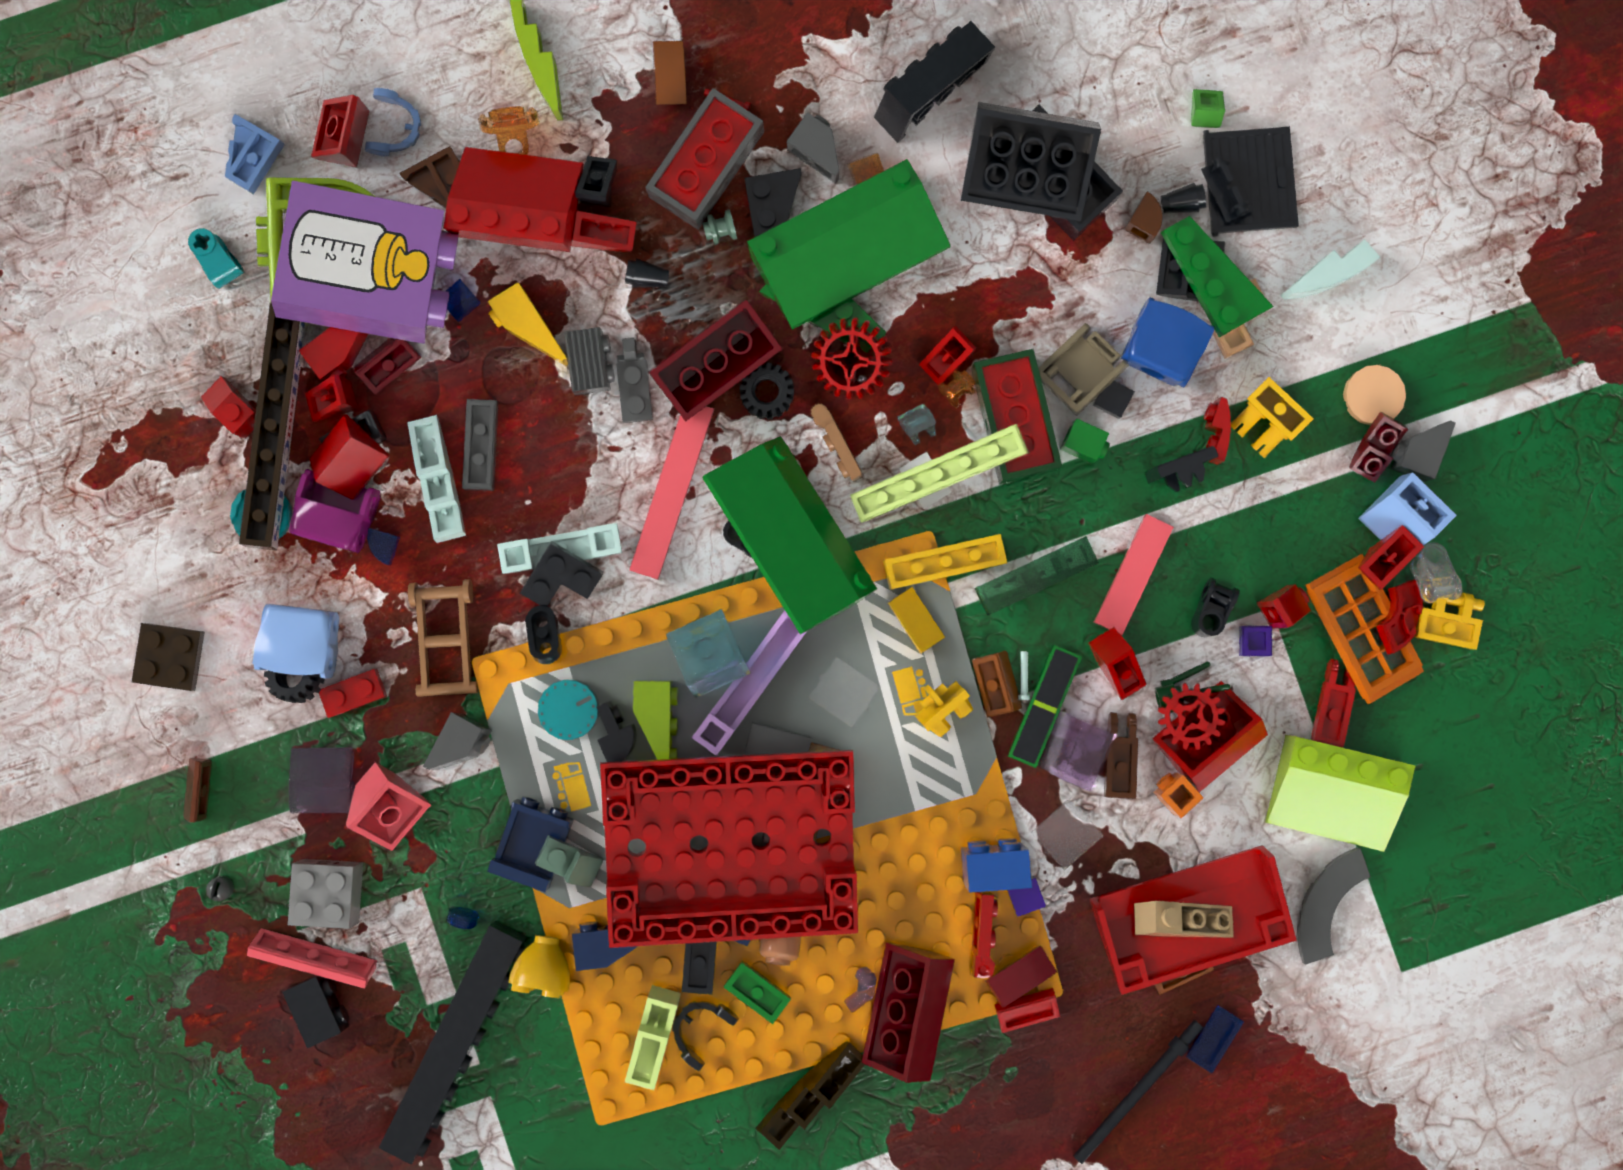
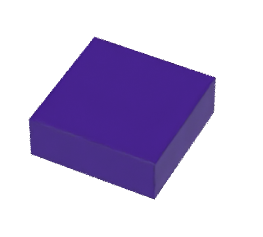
M1239 626V656H1272V626Z
M1035 876L1031 877L1032 888L1007 890L1017 917L1046 907Z

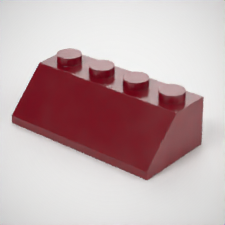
M746 299L650 369L648 373L686 422L781 351L782 347Z
M886 942L862 1058L863 1064L906 1083L931 1081L955 959L929 950Z

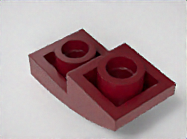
M1380 412L1359 444L1349 468L1375 483L1393 460L1390 453L1408 431V428L1399 421Z
M1040 945L1014 963L1002 968L993 977L985 980L1000 1006L1005 1007L1053 976L1057 971Z

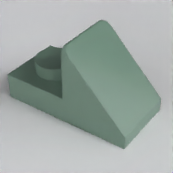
M548 835L535 864L564 877L565 881L569 884L591 888L604 859Z

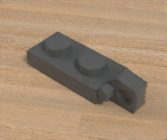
M634 337L622 339L624 355H617L618 363H616L622 422L653 420L647 361L645 360L644 353H637Z

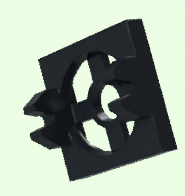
M1210 446L1156 466L1147 471L1145 476L1148 484L1164 478L1166 485L1174 492L1180 491L1178 481L1183 483L1186 488L1191 487L1193 475L1198 483L1204 481L1206 470L1204 463L1219 456L1216 448Z

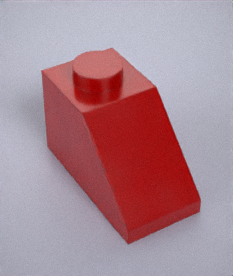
M220 376L201 396V399L210 413L232 434L246 439L254 430L256 407L223 376Z
M1296 584L1287 585L1256 602L1268 625L1272 626V629L1289 628L1311 611L1308 606L1309 598L1306 592L1301 587L1298 588Z
M1115 627L1089 642L1096 662L1121 700L1147 685L1132 647Z

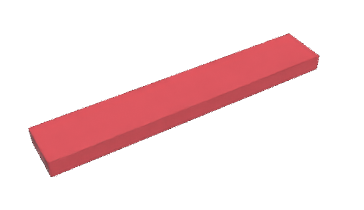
M706 406L686 422L680 415L629 569L630 571L659 580L714 413L713 408Z

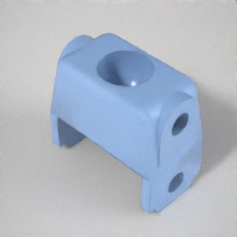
M266 604L262 612L261 625L255 641L252 662L254 669L290 675L320 674V678H332L336 669L338 654L339 614L325 610Z

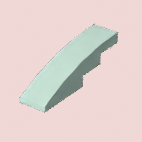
M437 415L407 422L416 474L421 481L424 504L429 512L433 539L436 543L466 536L454 476Z

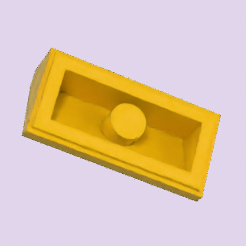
M913 587L887 603L920 654L945 638Z

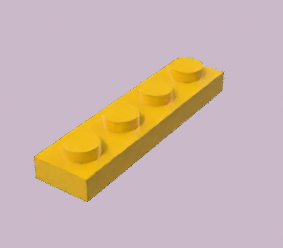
M1001 534L885 559L883 563L889 589L892 590L1007 564Z

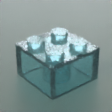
M722 609L666 634L686 685L695 698L751 673L731 625Z

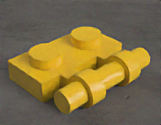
M1424 587L1422 589L1423 599L1431 601L1432 607L1431 609H1422V614L1419 615L1416 626L1417 632L1414 637L1477 650L1483 620L1471 618L1472 610L1482 611L1485 601L1474 598L1473 594L1463 592L1459 595L1449 593L1445 588L1435 587V589ZM1446 604L1457 606L1459 609L1458 615L1444 612Z

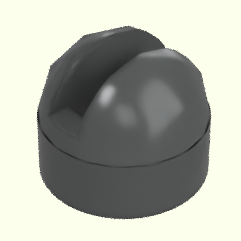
M226 876L215 877L206 886V894L214 901H223L229 898L234 890L233 882ZM217 882H221L216 895L215 889Z

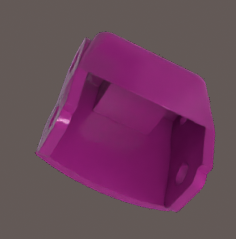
M306 469L301 475L296 491L289 531L291 534L359 553L375 518L381 498L380 490L371 487L368 489L363 488L359 495L351 500L315 482L313 471Z

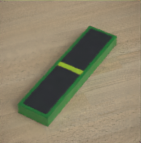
M1052 646L1008 752V757L1034 768L1037 767L1082 656L1058 646Z

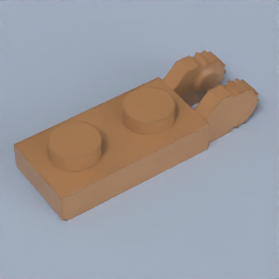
M815 404L813 409H811V417L819 428H823L827 432L822 437L830 452L837 451L841 461L837 462V466L843 477L847 478L850 476L853 482L863 478V473L832 414L829 412L830 410L823 404Z

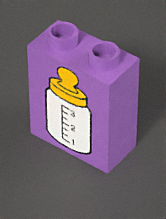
M292 180L271 297L275 316L425 344L427 326L444 328L449 292L434 289L437 267L453 270L459 234L443 231L444 210Z

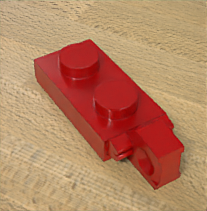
M989 891L975 893L972 937V976L974 978L990 979L993 977L995 963L990 958V948H994L996 943V933L992 929V919L997 917L998 902Z

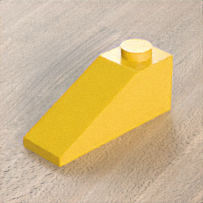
M519 282L488 301L493 309L488 313L498 328L503 325L512 335L561 364L568 365L567 356Z

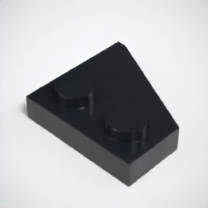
M801 168L744 178L754 237L788 221L797 187L802 176Z

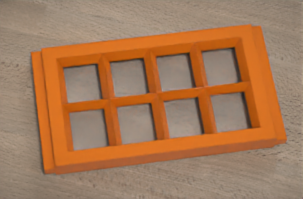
M1360 554L1305 586L1307 588L1306 592L1362 699H1365L1366 703L1370 704L1421 674L1424 670L1422 668L1423 664L1411 641L1401 650L1387 655L1376 626L1383 622L1388 615L1390 601L1384 590H1379L1358 569L1364 559L1363 554Z

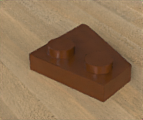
M451 146L400 172V175L410 185L446 209L448 196L460 162Z

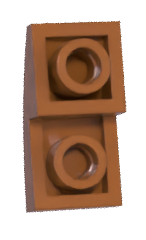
M653 41L656 104H686L683 41Z

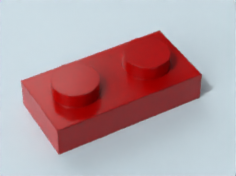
M377 668L324 687L319 692L328 718L387 697Z

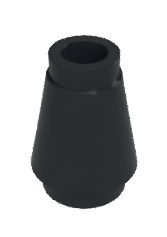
M1192 183L1166 195H1161L1163 214L1199 212V209L1206 208L1203 184L1195 185V183Z
M638 258L635 261L628 260L625 284L632 285V288H667L668 269Z

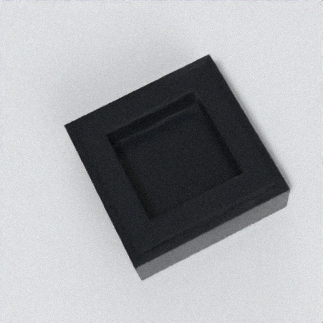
M1113 381L1097 396L1093 406L1120 419L1135 391Z

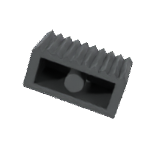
M600 327L564 332L571 389L574 395L611 391L610 383L615 382L613 365H608L606 353H611L609 336L603 335Z

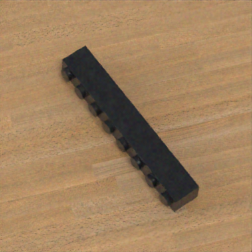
M497 921L489 925L379 1149L409 1164H412L418 1156L422 1158L425 1156L432 1140L428 1139L432 1128L436 1130L439 1128L446 1114L441 1110L446 1100L449 1102L453 1100L460 1086L455 1082L460 1073L465 1074L473 1060V1057L469 1056L474 1045L479 1047L487 1032L483 1026L487 1018L493 1019L501 1002L497 1001L501 990L506 992L510 986L508 982L510 972L519 955L527 948L524 946L527 936Z

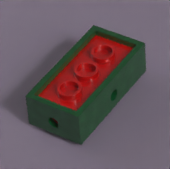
M1034 348L974 362L971 371L987 436L1018 424L1029 451L1028 454L995 467L999 484L1059 470L1062 467Z

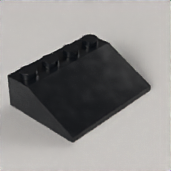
M978 102L961 201L1081 221L1101 134L1099 122Z

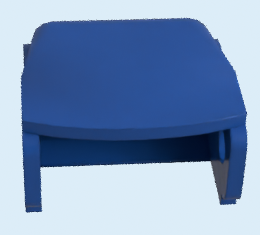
M1149 297L1135 321L1121 359L1129 363L1130 367L1171 386L1179 385L1184 388L1204 353L1215 327L1208 325L1199 317L1182 308L1154 301V298Z

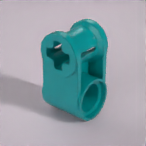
M204 228L196 229L190 234L188 238L189 248L201 264L208 279L216 288L221 289L245 273L239 261L219 236ZM207 240H209V241L207 242L208 248L205 250V248L207 247L206 244H205V242H206Z

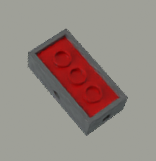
M712 88L645 187L649 198L699 230L707 215H709L763 135V120Z

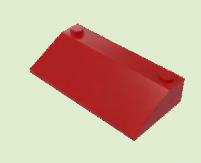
M1263 845L1089 899L1121 995L1297 941L1275 856ZM1165 901L1232 906L1233 937L1135 935L1134 904Z

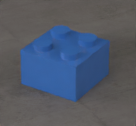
M1015 838L998 840L999 845L986 844V841L968 842V847H961L965 887L969 893L1032 888L1029 850L1022 843L1017 842Z

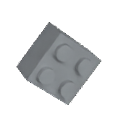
M302 859L292 863L288 925L350 929L358 924L360 918L363 862Z

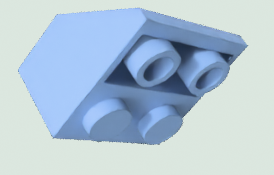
M1412 472L1399 476L1358 519L1380 540L1403 525L1424 546L1435 538L1457 515Z

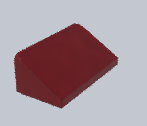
M389 338L355 365L353 369L355 374L376 395L418 361L421 356L409 341Z

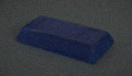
M1217 1005L1186 1057L1210 1073H1213L1244 1021Z

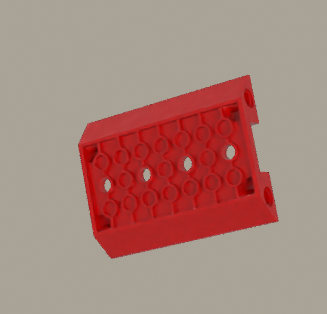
M853 750L600 762L603 826L605 828L609 948L858 933L857 873L854 867L852 814L855 813ZM819 829H826L830 832V838L825 843H817L813 839L815 832ZM756 833H766L769 836V842L762 847L754 845L752 838ZM698 835L704 836L708 840L707 846L702 850L692 848L690 841L693 837ZM633 839H641L646 844V848L641 853H633L628 848L629 842Z

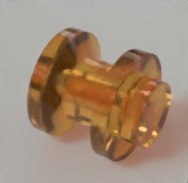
M955 370L952 372L953 380L948 385L940 383L937 386L941 394L955 408L961 405L959 400L961 396L965 393L972 396L975 393L973 386L976 383L965 370L961 373Z

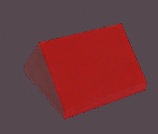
M348 95L323 101L311 158L357 168L370 112L358 96Z
M345 414L311 456L310 463L315 482L353 500L390 455L352 418Z

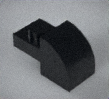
M608 701L596 707L608 733L607 736L597 741L607 762H620L625 760L635 747L637 738L636 727L633 723L623 728L621 722L625 720L619 706H613L612 702Z

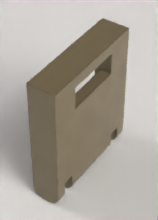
M1087 323L1081 326L1038 368L1042 383L1076 416L1129 366V363L1123 360L1116 368L1113 367L1121 355L1096 331L1086 340L1083 338L1091 329ZM1058 373L1076 390L1071 398L1051 380Z

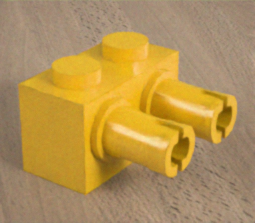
M1268 377L1247 398L1248 406L1231 422V427L1235 430L1243 423L1244 425L1237 431L1243 438L1261 418H1267L1271 421L1269 423L1270 427L1251 444L1256 451L1265 444L1258 453L1263 458H1266L1283 439H1290L1292 441L1314 418Z

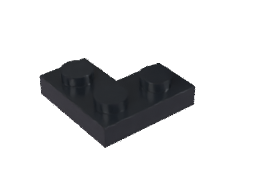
M551 541L522 587L520 594L540 606H548L562 584L588 599L604 571Z

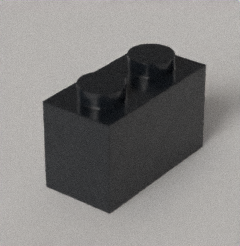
M317 975L297 983L282 992L307 1049L340 1034L349 1027V1015L345 1006L339 1004L335 995L337 989L334 981Z

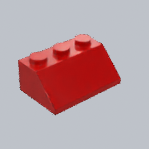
M1220 681L1216 685H1223L1224 683ZM1231 689L1209 695L1211 698L1220 696L1221 700L1216 706L1225 708V712L1219 714V718L1226 721L1225 725H1217L1216 727L1221 732L1219 737L1213 734L1210 735L1211 745H1208L1204 740L1200 741L1201 746L1198 750L1195 748L1194 743H1189L1187 750L1183 749V741L1181 740L1173 745L1171 742L1174 736L1172 734L1166 736L1162 734L1167 726L1152 738L1179 774L1184 775L1199 793L1268 735L1263 719ZM1207 703L1204 707V714L1212 722V709ZM1200 704L1190 712L1187 710L1183 712L1186 714V722L1183 727H1186L1192 720L1197 722L1200 720L1197 717ZM1178 717L1172 721L1175 728L1179 725ZM1193 729L1189 730L1186 735L1198 736L1203 734L1204 731Z

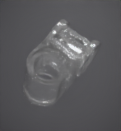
M1438 543L1426 544L1410 563V570L1419 587L1421 598L1426 603H1434L1437 599L1448 598L1449 600L1460 598L1462 593L1461 580L1454 570L1447 550Z

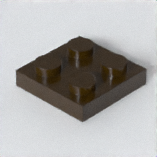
M141 623L132 683L195 691L205 632Z

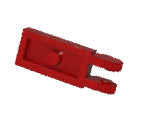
M1330 659L1325 671V682L1322 683L1311 740L1343 748L1356 688H1354L1355 683L1347 668H1345L1343 685L1336 684L1339 663L1338 660Z

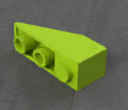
M636 680L634 681L633 713L657 760L677 759V748H672V736H677L678 718H672L673 705H678V687H673V681Z

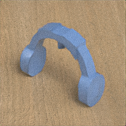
M374 88V99L402 106L411 114L413 125L405 124V129L412 131L402 142L397 144L366 142L365 151L373 155L390 156V152L402 151L410 146H414L420 136L421 120L418 111L409 102L400 98L397 92L384 88Z

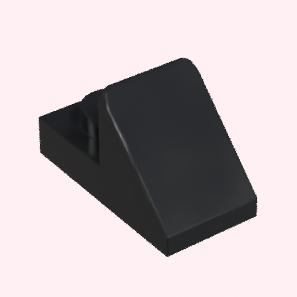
M587 156L575 192L576 198L581 203L611 207V187L617 171V160Z

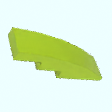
M510 0L514 27L524 59L542 97L557 121L563 120L557 63L552 51L543 52L541 33L537 24H528L526 6L523 0Z

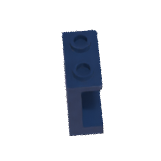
M522 797L521 800L516 799L512 802V811L495 858L491 860L487 872L546 892L550 888L555 873L536 866L535 861L548 835L563 842L567 841L574 819L567 817L568 812L563 809L551 807L550 810L539 807V801L529 797Z

